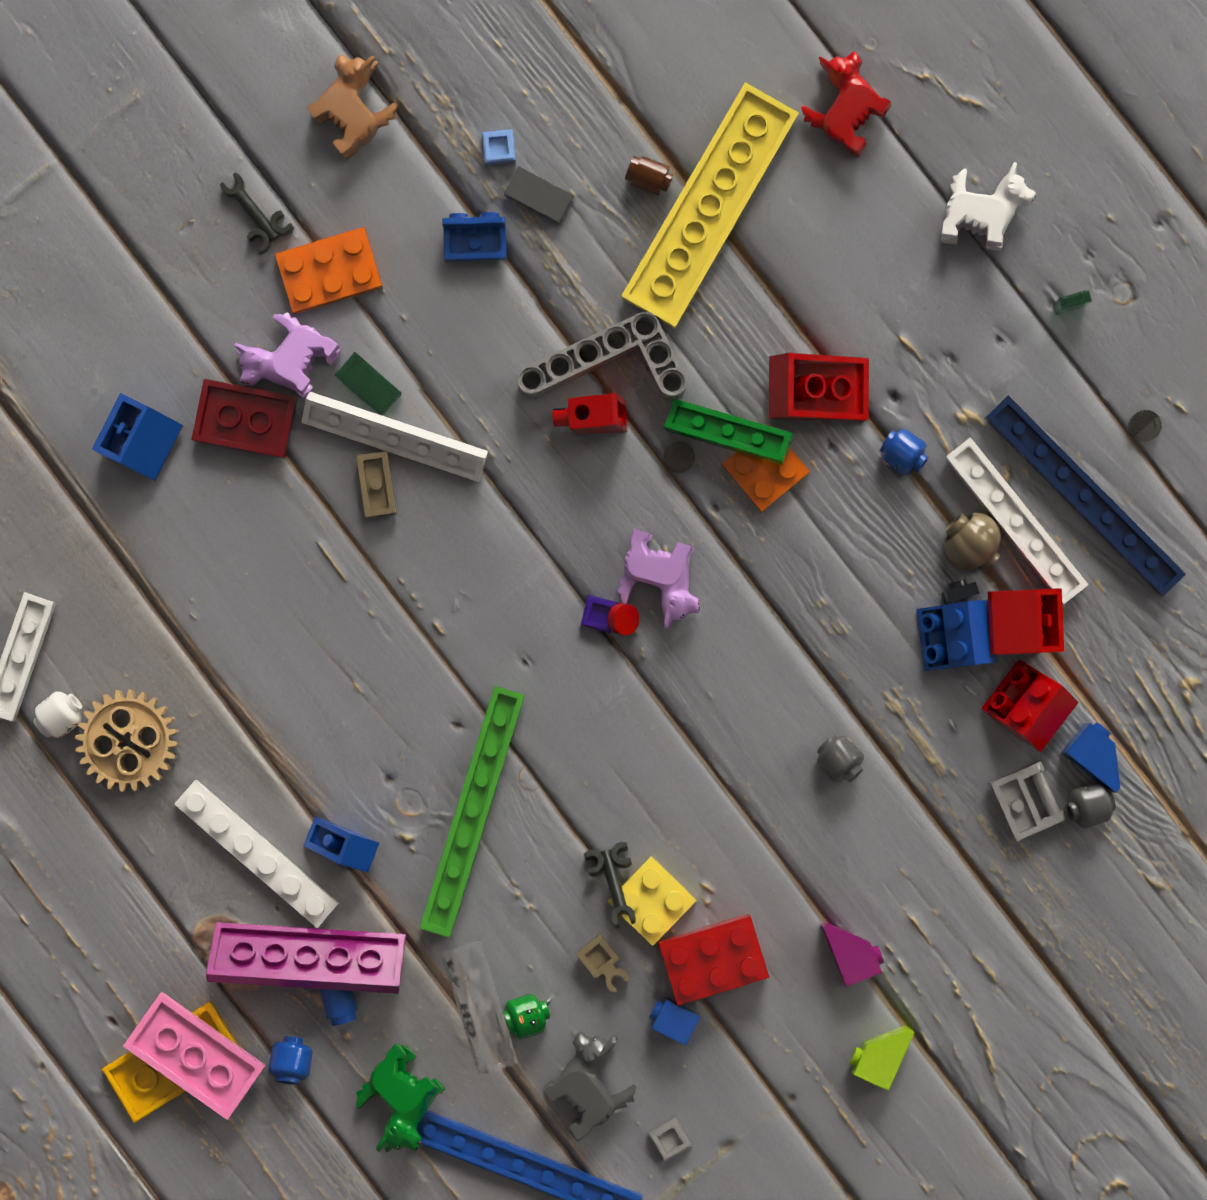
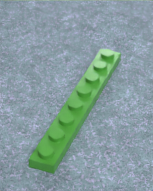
M494 685L420 929L451 937L522 707L524 694Z

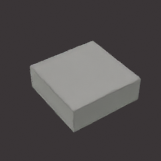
M676 1117L648 1132L664 1162L692 1146Z

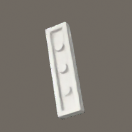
M26 592L23 593L0 659V718L15 722L56 602Z

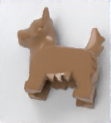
M340 55L334 65L338 78L317 102L311 103L306 107L319 124L330 119L339 129H343L344 138L334 140L333 144L346 160L356 154L359 147L371 142L378 128L389 125L388 120L396 119L394 113L398 106L397 103L394 102L382 111L372 114L359 98L360 92L367 85L372 72L379 64L378 61H374V56L364 61L359 57L349 59L345 55Z

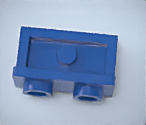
M484 212L480 214V217H468L466 213L449 214V218H442L445 262L507 260L505 217H499V213Z

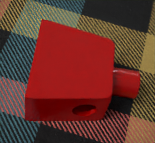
M617 393L568 398V408H556L552 411L554 427L569 426L570 430L576 434L628 432L626 401ZM589 411V416L583 420L584 414Z

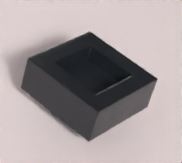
M966 578L947 584L949 590L941 593L945 605L980 594L976 582L967 584Z

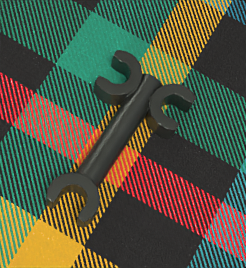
M235 172L233 176L238 183L234 189H229L222 182L220 187L225 195L236 198L259 227V229L249 232L247 239L252 242L257 237L263 238V244L256 250L260 255L265 254L269 250L271 242L278 239L280 235H289L293 232L294 227L291 223L287 224L284 228L278 227V221L284 217L281 210L276 211L269 221L244 190L245 183L242 177Z
M619 842L613 846L612 850H604L601 853L596 850L584 853L586 861L592 859L598 861L596 867L588 869L589 876H599L603 870L605 871L614 905L611 920L616 929L619 928L618 917L622 914L629 916L631 924L636 922L634 911L626 905L617 867L625 869L632 865L631 858H618L620 852L628 850L626 842Z

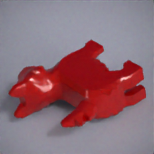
M855 51L846 57L836 56L830 61L819 57L820 65L826 71L831 84L839 91V95L826 115L803 105L801 107L802 113L805 116L803 120L804 122H812L811 127L822 129L832 141L844 145L847 151L859 157L867 143L864 137H856L854 130H858L860 125L863 126L865 119L868 120L870 114L884 119L891 108V101L880 97L860 75L859 70L862 65V59Z

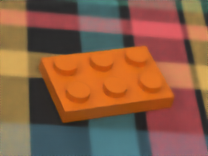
M365 227L275 253L294 315L383 288Z

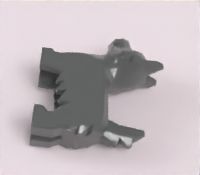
M579 1032L573 1040V1045L576 1049L575 1057L567 1064L556 1080L550 1081L544 1087V1091L551 1101L566 1096L567 1102H571L572 1108L577 1107L578 1113L583 1112L581 1119L576 1118L571 1122L572 1125L569 1126L578 1141L590 1134L594 1127L604 1124L615 1110L626 1108V1103L634 1102L633 1095L637 1088L634 1084L620 1093L611 1095L597 1075L598 1070L605 1064L610 1050L616 1043V1036L606 1041L600 1036L589 1037L585 1033Z

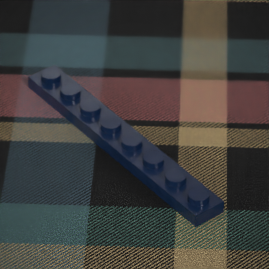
M1009 395L984 418L1161 597L1186 575Z

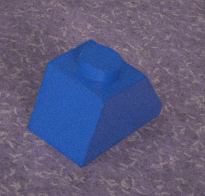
M1097 722L1094 725L1084 723L1061 753L1100 785L1107 787L1111 792L1117 793L1120 789L1116 745L1115 742L1108 738L1111 733Z
M314 817L304 843V847L338 864L364 872L369 871L379 846V842L318 817Z

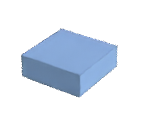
M513 129L482 132L485 165L516 162Z

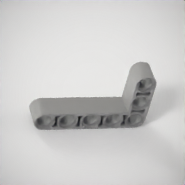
M641 312L526 366L518 374L517 382L524 396L536 398L636 350L639 351L659 394L666 400L678 399L683 395L686 387V378L658 319L650 312ZM643 321L649 322L654 330L649 335H641L636 330L637 324ZM612 335H620L625 339V344L619 349H614L609 346L608 339ZM586 348H592L596 351L597 357L592 362H584L579 356L581 351ZM661 349L666 353L667 359L663 363H654L650 359V353L653 350ZM559 361L565 362L569 366L568 372L562 376H557L551 371L553 364ZM528 375H536L540 378V385L536 389H528L523 385V381ZM669 377H675L679 380L681 386L677 391H668L663 386L664 380Z

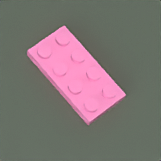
M163 992L158 995L123 1045L127 1050L226 1120L231 1117L266 1066Z

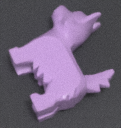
M289 313L284 315L274 314L273 319L289 332L276 351L269 352L261 348L247 347L238 343L233 345L238 349L236 353L240 355L239 366L242 369L240 382L246 385H255L257 381L264 378L296 391L305 400L309 392L313 390V387L310 385L311 380L307 377L309 370L313 369L311 364L315 362L316 357L324 356L326 362L332 366L341 354L339 345L329 337L321 336L315 328L301 325L296 317L291 318Z
M634 529L630 539L631 548L625 557V574L618 583L621 586L616 592L621 594L622 603L627 604L632 588L637 581L659 587L662 591L661 607L664 615V628L670 629L673 621L682 620L687 614L700 611L699 599L692 596L688 590L689 563L695 548L678 542L672 554L657 550V552L649 551L647 542L652 540L653 535Z

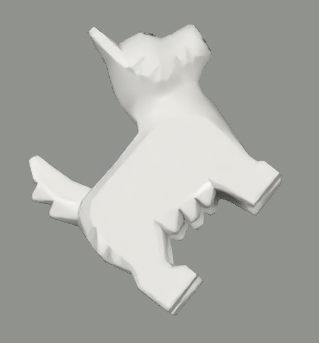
M1013 163L1008 174L999 183L993 195L966 192V169H963L958 175L952 176L954 183L950 184L952 196L946 206V219L943 221L941 233L942 243L957 245L958 231L964 227L966 231L972 230V234L986 235V248L988 250L1001 251L1003 235L1015 214V210L1018 206L1030 205L1036 197V192L1026 186L1025 179L1016 174L1017 163Z

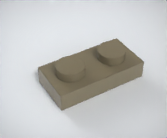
M388 451L357 455L365 518L397 514Z

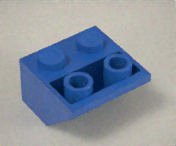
M120 393L92 450L156 481L183 425Z
M988 600L966 601L917 609L924 671L997 663V655H990Z

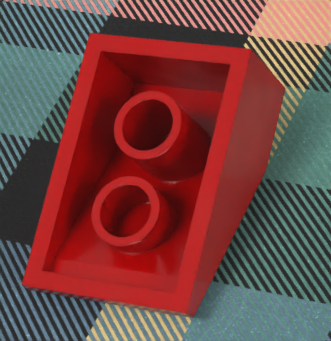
M784 353L769 356V419L868 420L869 358Z

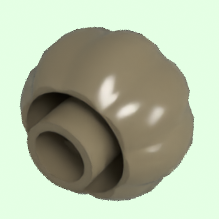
M962 513L946 527L945 532L948 536L944 542L945 553L948 559L958 568L971 570L984 566L987 569L999 559L1000 555L997 551L1001 542V533L998 525L991 517L982 513H972L966 517Z

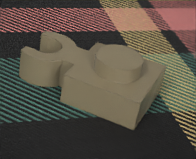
M601 933L576 952L578 958L595 979L602 973L604 974L606 986L611 992L617 991L611 982L614 976L620 975L626 982L629 981L628 973L614 966L620 960V957Z

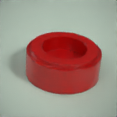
M618 603L609 611L608 626L615 634L630 635L639 625V613L633 605Z

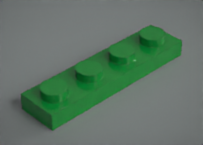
M675 398L664 425L665 431L780 465H784L794 437L793 433Z

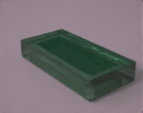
M356 352L335 373L336 378L381 416H384L402 395L401 391Z

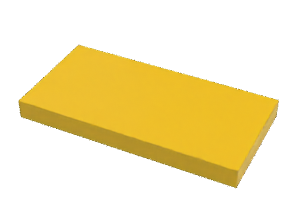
M212 1001L192 1012L238 1045ZM130 1051L101 1069L133 1123H136L185 1092L180 1086Z

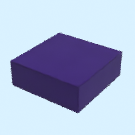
M588 595L581 626L611 633L607 621L608 614L611 608L618 604V602Z

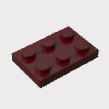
M204 379L191 440L285 459L297 397Z

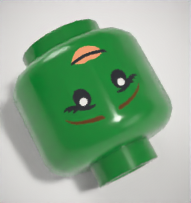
M526 994L507 1001L504 1011H501V1020L505 1032L508 1036L513 1035L517 1040L541 1034L546 1028V1020L550 1019L546 1002H540L533 994Z

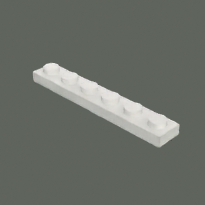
M309 392L305 400L301 423L479 482L482 476L488 453L486 450L313 392Z
M971 437L944 458L1049 589L1062 588V605L1089 585Z
M195 780L174 804L316 928L324 922L339 904L198 780Z

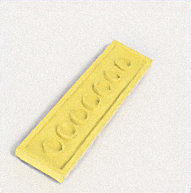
M746 82L744 83L622 293L621 299L644 312H650L658 320L674 329L676 328L797 119L799 112Z

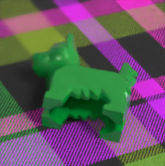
M395 1043L386 1053L385 1059L375 1066L374 1071L371 1073L370 1081L362 1085L363 1090L356 1092L358 1097L356 1108L358 1109L377 1094L391 1109L392 1115L385 1126L382 1139L376 1147L378 1152L385 1148L386 1152H389L392 1148L395 1150L409 1148L412 1151H417L422 1142V1138L416 1129L417 1125L431 1106L435 1097L438 1094H442L446 1089L437 1078L430 1080L428 1077H424L422 1080H418L417 1076L411 1077V1073L406 1072V1063L414 1061L417 1057L406 1045Z

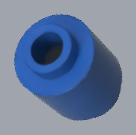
M319 989L326 1017L331 1019L332 1026L357 1019L355 1011L358 1008L353 991Z

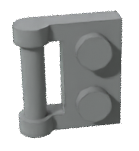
M1041 760L989 783L1014 841H1019L1067 819L1064 811L1059 810L1043 774L1045 768ZM1030 776L1048 816L1042 819L1024 781L1025 778Z

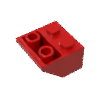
M1062 588L987 591L990 655L1065 652Z
M1018 660L981 709L1018 739L1041 752L1079 702L1063 685L1023 661Z

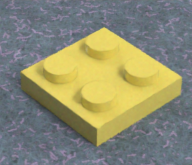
M650 856L622 885L626 905L631 907L635 913V924H631L628 915L622 914L621 916L653 946L697 900ZM610 898L607 902L614 908L612 898Z

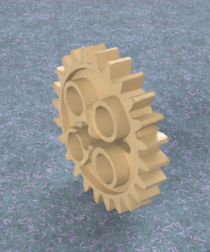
M131 689L128 690L126 698H124L121 690H115V700L109 694H104L103 705L97 701L92 702L95 709L94 713L90 711L83 712L89 719L88 722L77 724L80 728L84 729V734L75 736V739L83 741V746L76 748L75 751L85 752L86 755L79 763H89L91 765L86 772L87 775L98 773L97 784H101L108 779L107 789L109 790L114 789L116 784L119 783L120 792H126L130 783L133 791H139L140 781L146 787H151V776L161 780L163 777L159 770H171L170 765L166 762L167 758H177V755L170 751L171 747L180 745L179 742L171 740L172 735L179 733L178 729L169 728L175 717L165 718L163 716L167 712L168 707L163 706L157 709L158 698L154 697L149 702H146V692H141L137 699L135 691ZM122 710H126L130 715V722L124 728L120 727L117 723V715ZM106 723L109 724L121 735L132 734L130 737L131 742L150 752L151 756L147 758L133 746L123 747L125 741L106 730L104 725ZM149 727L156 732V740L151 745H147L142 738L144 730ZM104 736L109 737L112 741V748L106 754L102 753L99 749V741ZM129 754H134L138 759V766L132 772L125 767V758Z

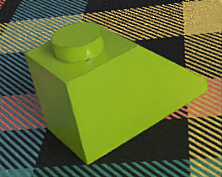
M902 1026L863 1041L861 1047L856 1046L851 1054L849 1064L852 1065L850 1071L853 1075L889 1091L915 1032L907 1026Z

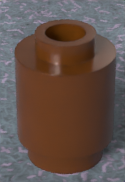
M633 156L625 180L630 181L634 187L659 196L661 190L664 192L668 191L673 174L668 173L670 166L644 156L641 158Z

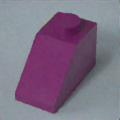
M828 922L821 924L836 966L846 987L882 973L879 965L883 964L884 960L877 945L872 947L868 940Z

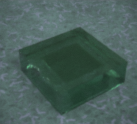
M1084 290L1060 297L1054 302L1053 307L1055 314L1059 315L1086 307L1092 300L1089 291Z

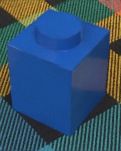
M665 996L662 1003L656 1001L649 1018L653 1020L651 1024L652 1029L686 1046L700 1019V1015L683 1005L677 1006L676 1001Z

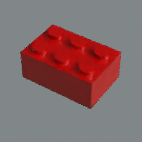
M749 913L658 941L677 1006L769 978Z

